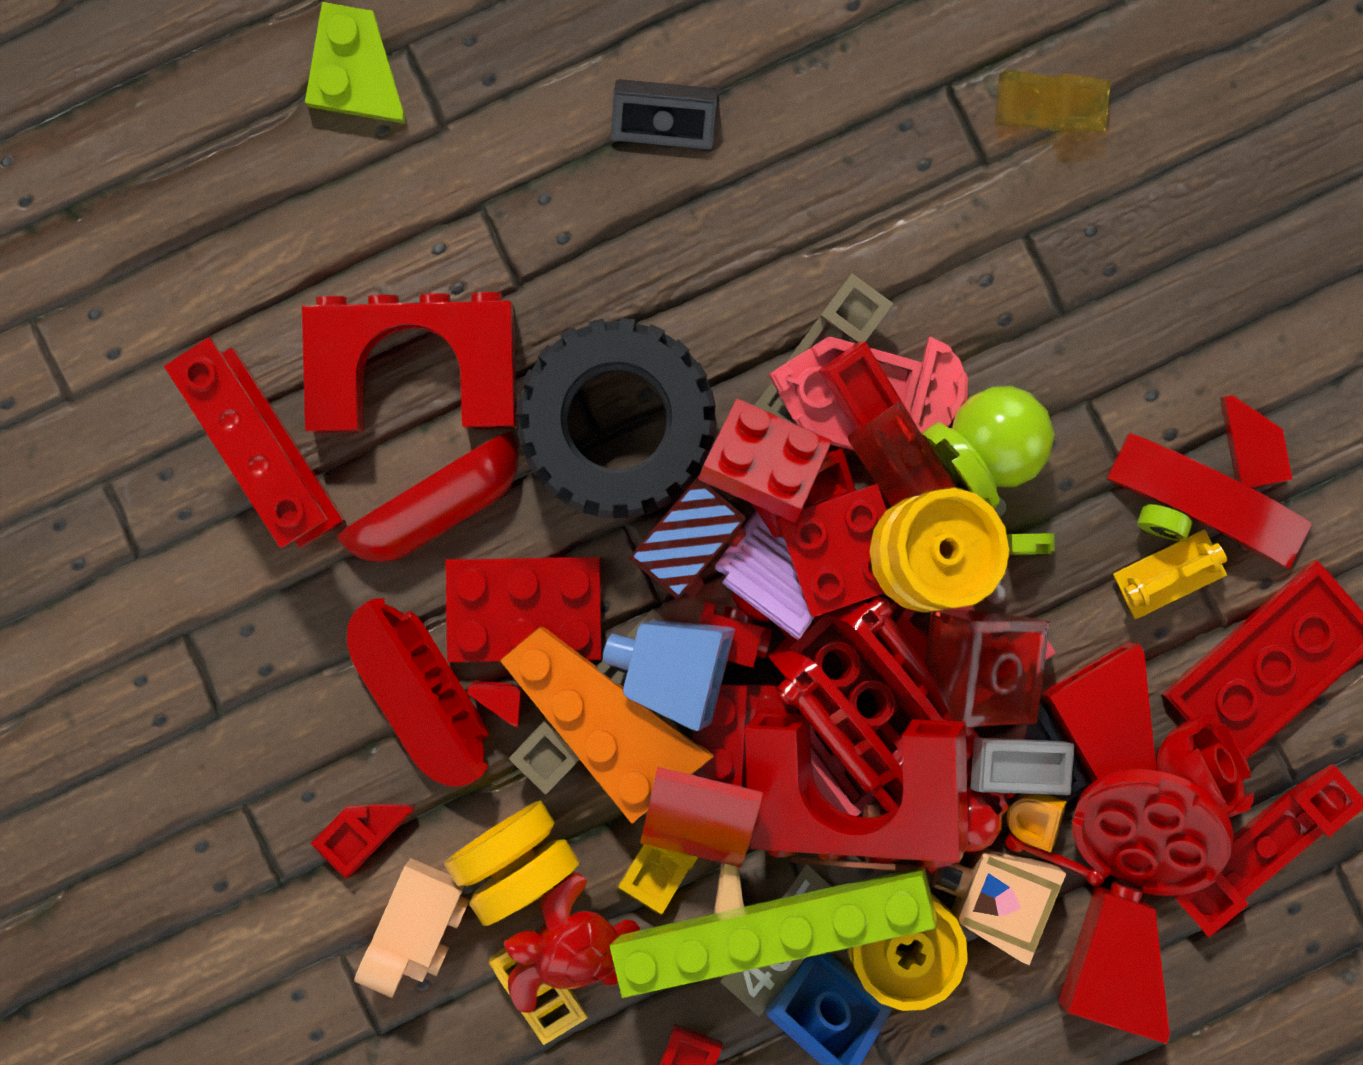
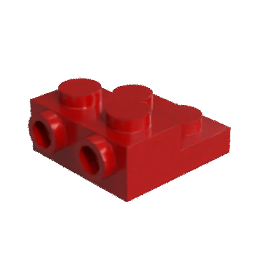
M722 682L712 724L700 731L692 729V741L698 745L700 744L715 756L692 775L747 788L744 728L758 713L796 714L797 706L786 705L778 697L777 687L779 685Z

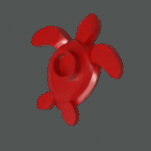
M570 873L542 895L539 906L545 924L538 933L531 930L523 931L504 942V948L509 957L515 962L520 963L511 971L508 978L509 995L518 1011L530 1013L535 1010L537 991L542 982L557 989L581 988L600 980L607 986L618 983L610 945L620 935L639 931L640 927L633 920H623L612 926L601 915L589 911L570 915L573 903L587 884L586 878L579 873Z

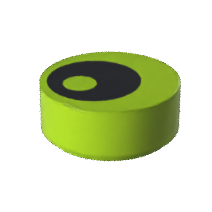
M1148 504L1142 507L1137 526L1155 536L1182 542L1188 538L1192 521L1187 515L1174 509Z

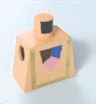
M984 849L980 852H974L968 867L955 862L946 867H939L935 872L932 887L956 896L951 913L956 917L958 923L1019 961L1030 965L1066 873L1050 862Z

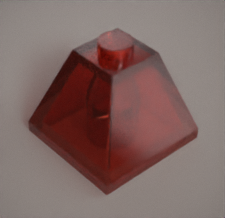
M974 610L931 611L925 663L953 721L966 722V727L1037 723L1050 621Z

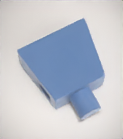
M665 620L646 621L640 623L636 639L612 633L604 648L603 663L628 670L623 688V695L690 729L700 731L712 724L735 629L724 626Z

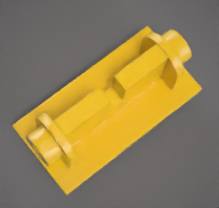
M1203 529L1189 536L1186 541L1176 542L1113 573V576L1134 620L1227 576L1222 565L1227 562V557L1218 543L1212 545L1206 530Z

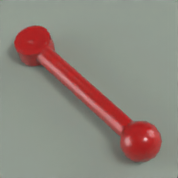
M1011 831L1005 839V844L1009 849L1015 852L1025 850L1082 875L1092 886H1099L1105 881L1106 877L1093 867H1086L1055 852H1048L1023 843Z

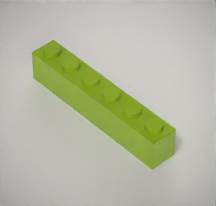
M923 866L622 934L610 945L621 996L625 998L936 929L937 916Z

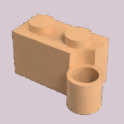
M410 858L402 870L374 937L358 968L354 982L393 998L403 974L420 982H423L427 972L437 976L449 947L441 944L448 925L456 929L458 928L470 901L461 896L465 886H457L451 875Z

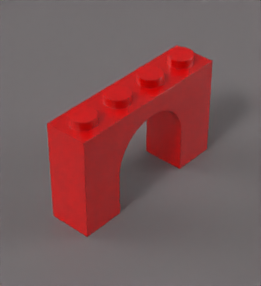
M500 292L471 293V301L450 302V294L445 293L420 294L419 303H399L398 295L386 294L368 296V304L347 305V297L344 296L316 297V305L302 306L305 431L313 434L365 432L363 376L366 362L374 348L382 340L399 331L410 329L425 330L437 334L445 339L454 350L460 367L461 419L463 428L466 430L517 428L514 305L511 300L502 301V293Z
M758 713L744 728L747 789L763 792L750 840V849L767 850L769 855L775 857H788L798 852L817 853L818 857L824 860H841L848 856L869 857L870 861L879 864H890L898 862L900 859L921 860L922 864L929 867H946L953 864V862H960L969 844L966 722L916 719L911 721L902 734V802L891 812L877 817H857L847 814L834 807L819 791L813 778L811 767L810 722L804 715Z

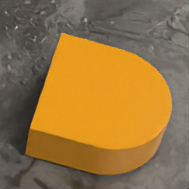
M1022 793L1016 797L1008 810L1007 825L1009 830L1021 842L1051 852L1056 843L1067 801L1048 794Z

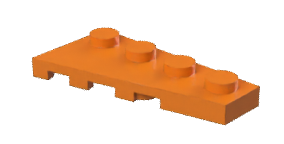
M545 627L538 628L500 660L631 823L635 822L648 810L658 767L692 775L715 756L680 732L678 727L662 715L659 716L651 709L623 695L624 687L622 685L616 684L600 672L594 664Z

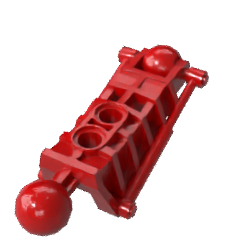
M732 591L736 606L750 619L761 622L772 621ZM875 596L869 603L858 602L814 617L799 640L774 623L786 636L767 653V656L787 678L777 687L778 697L786 705L797 706L864 791L871 792L887 813L897 808L901 804L903 797L902 738L887 722L892 715L901 708L911 721L916 719L966 722L969 844L965 852H980L992 845L1001 831L1002 815L1009 809L1005 799L1010 800L1016 793L977 792L970 790L972 763L969 758L973 754L974 737H980L958 710L960 707L958 702L890 615L893 613L891 603L883 596ZM876 633L880 636V638L884 641V643H885V644L888 646V648L891 650V652H892L891 654H890V653L887 651V649L881 644V642L874 636ZM827 652L836 654L842 661V674L837 680L830 679L822 670V660ZM901 666H903L906 669L909 675L904 671V669ZM863 690L871 693L877 704L876 712L869 719L862 716L857 709V697ZM876 730L894 749L892 752L888 750L885 744L876 735ZM886 784L887 787L891 790V792L898 798L896 802L884 789L883 785ZM915 860L914 862L917 868L924 866L925 872L929 875H932L939 868L922 864L921 860Z

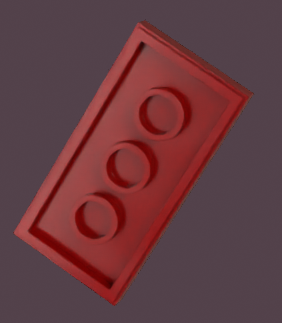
M1312 560L1161 695L1185 722L1206 714L1215 716L1210 723L1215 728L1225 724L1233 733L1242 748L1246 760H1248L1363 658V611L1318 560Z

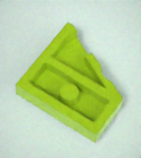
M322 2L305 104L309 108L405 124L406 115L399 98L378 22L372 10Z

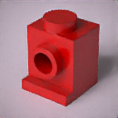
M704 601L698 624L735 629L727 661L753 668L756 657L765 659L772 635L771 628L754 624L753 619H750L744 612L736 608L725 606L723 615L714 613L716 604Z

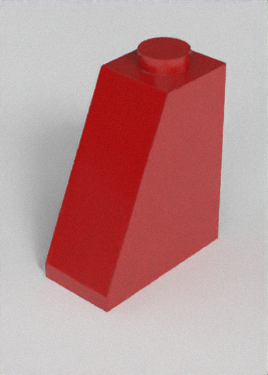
M1127 641L1040 692L1067 740L1070 743H1074V752L1092 783L1107 774L1130 769L1156 770L1145 653L1140 644Z
M1113 882L1111 890L1095 886L1058 1002L1070 1014L1167 1044L1170 1037L1156 909L1141 900L1143 892L1133 887Z

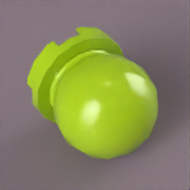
M1014 386L991 387L970 396L956 412L952 428H948L941 422H935L919 434V437L925 443H930L923 448L930 462L937 460L955 485L959 483L965 491L977 494L993 508L1000 504L997 487H1017L1037 476L1050 460L1055 436L1046 408L1030 392Z

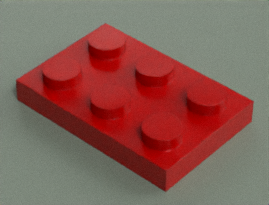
M600 557L445 559L447 662L500 661L540 627H545L587 660L602 659Z

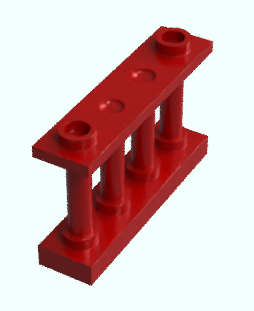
M208 337L164 365L165 370L280 548H284L293 541L296 542L299 548H304L346 521L236 349L231 347L221 353L212 338Z

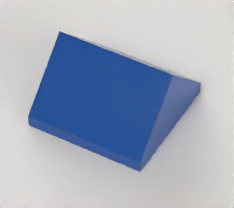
M829 952L806 957L794 975L765 1009L767 1016L821 1065H861L892 1011L889 1006L881 1004L867 992L861 981Z

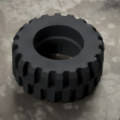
M620 318V321L605 322L604 319L589 321L588 326L577 330L573 327L561 334L560 340L551 347L547 345L537 356L539 360L532 371L528 370L522 383L524 388L521 399H518L516 415L519 422L517 434L520 446L523 448L527 459L526 462L532 473L554 497L578 511L597 517L625 519L647 515L675 501L691 486L700 474L715 438L717 423L715 416L716 403L713 390L709 386L707 374L701 363H697L689 353L690 349L679 339L674 340L665 334V330L655 325L645 326L638 324L635 319ZM614 371L632 373L650 383L660 395L666 411V429L656 451L642 463L624 469L605 468L585 458L574 445L568 426L569 409L578 390L593 377Z

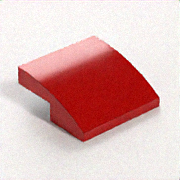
M658 767L640 843L742 868L763 792Z

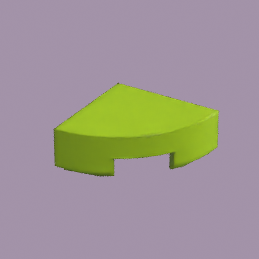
M1055 533L1007 534L1009 555L1052 554V551H1055Z

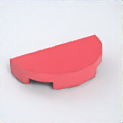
M932 337L927 338L922 358L923 367L911 411V417L918 428L906 437H919V434L935 422H941L948 426L954 421L958 409L967 400L968 377L966 372H964L961 361L947 344Z

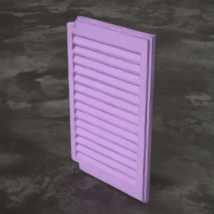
M755 510L716 563L715 568L726 575L722 582L725 586L799 640L814 617L810 615L784 537H773Z

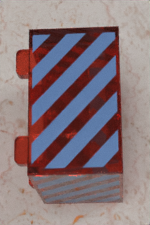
M699 477L696 478L629 557L630 560L677 600L684 592L691 597L695 596L704 585V582L698 575L725 543L728 546L736 547L746 536V532L740 526L747 518L705 482L698 480Z

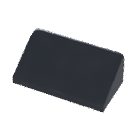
M618 79L614 88L611 140L712 150L717 89Z

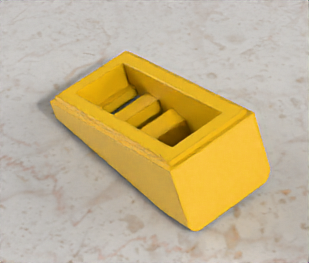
M505 948L493 954L488 963L509 994L508 978L512 971L511 967L517 962L512 960ZM542 982L538 988L537 997L552 987ZM554 988L559 995L535 1008L533 1012H521L543 1045L588 1018L572 989ZM565 1003L570 1012L546 1026L542 1017Z

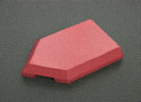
M827 337L768 374L796 425L832 440L830 445L870 455L818 371L855 343ZM870 348L911 415L923 362ZM904 438L878 457L899 462Z

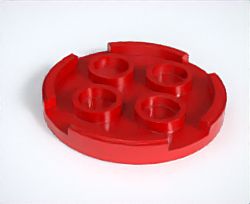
M1122 770L1095 780L1081 794L1072 821V833L1075 844L1090 866L1103 874L1104 877L1111 874L1125 882L1143 887L1142 892L1150 895H1184L1208 887L1215 882V877L1227 865L1233 847V828L1223 807L1215 802L1198 785L1179 776L1156 770Z

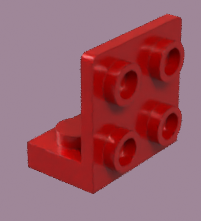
M878 484L802 509L796 523L784 517L779 518V525L810 615L813 617L884 594L873 574L869 552L874 528L887 511Z

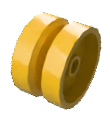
M949 488L904 499L888 509L874 528L869 552L873 574L884 593L900 606L924 613L975 605L993 593L1005 574L1009 546L1006 528L990 504L975 493L957 488Z
M541 800L526 806L488 829L454 853L444 863L457 886H470L491 875L492 878L474 892L469 903L483 926L493 924L515 911L530 905L579 866L580 861L567 840H553L535 850L533 849L534 846L551 833L555 823Z
M932 892L931 896L937 916L936 929L847 948L848 956L864 989L881 1004L901 1011L925 1010L945 1000L961 982L968 962L966 937L953 913ZM913 941V945L909 950L898 951L897 946L900 943L909 946Z

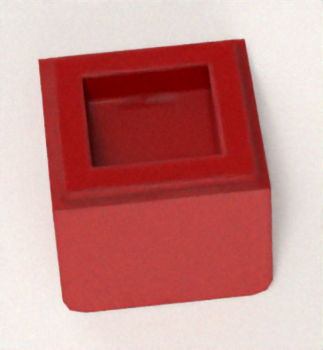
M474 681L468 686V695L512 726L519 727L521 724L523 689L519 684Z

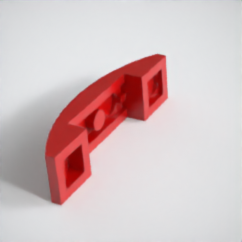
M1133 433L1127 434L1106 476V479L1150 501H1157L1179 511L1189 518L1241 543L1242 547L1286 569L1291 568L1312 525L1311 522L1239 481Z
M1334 764L1327 766L1277 799L1233 835L1231 857L1224 869L1215 877L1214 883L1193 893L1175 895L1174 898L1207 936L1211 937L1249 905L1245 901L1248 896L1320 836L1325 834L1327 837H1331L1363 810V797Z

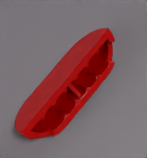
M509 431L499 435L463 455L357 520L339 533L336 539L348 552L366 561L391 562L411 554L506 494L515 479L519 464V448L513 432Z
M384 598L371 599L357 608L351 616L347 628V646L351 660L414 763L428 777L447 786H465L479 779L488 767V764L483 762L484 748L482 742L489 737L486 726L424 624L412 611L409 610L403 614L396 608L385 604Z

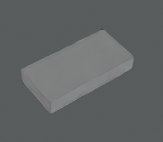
M974 737L970 790L994 793L1071 795L1074 743L1066 741Z

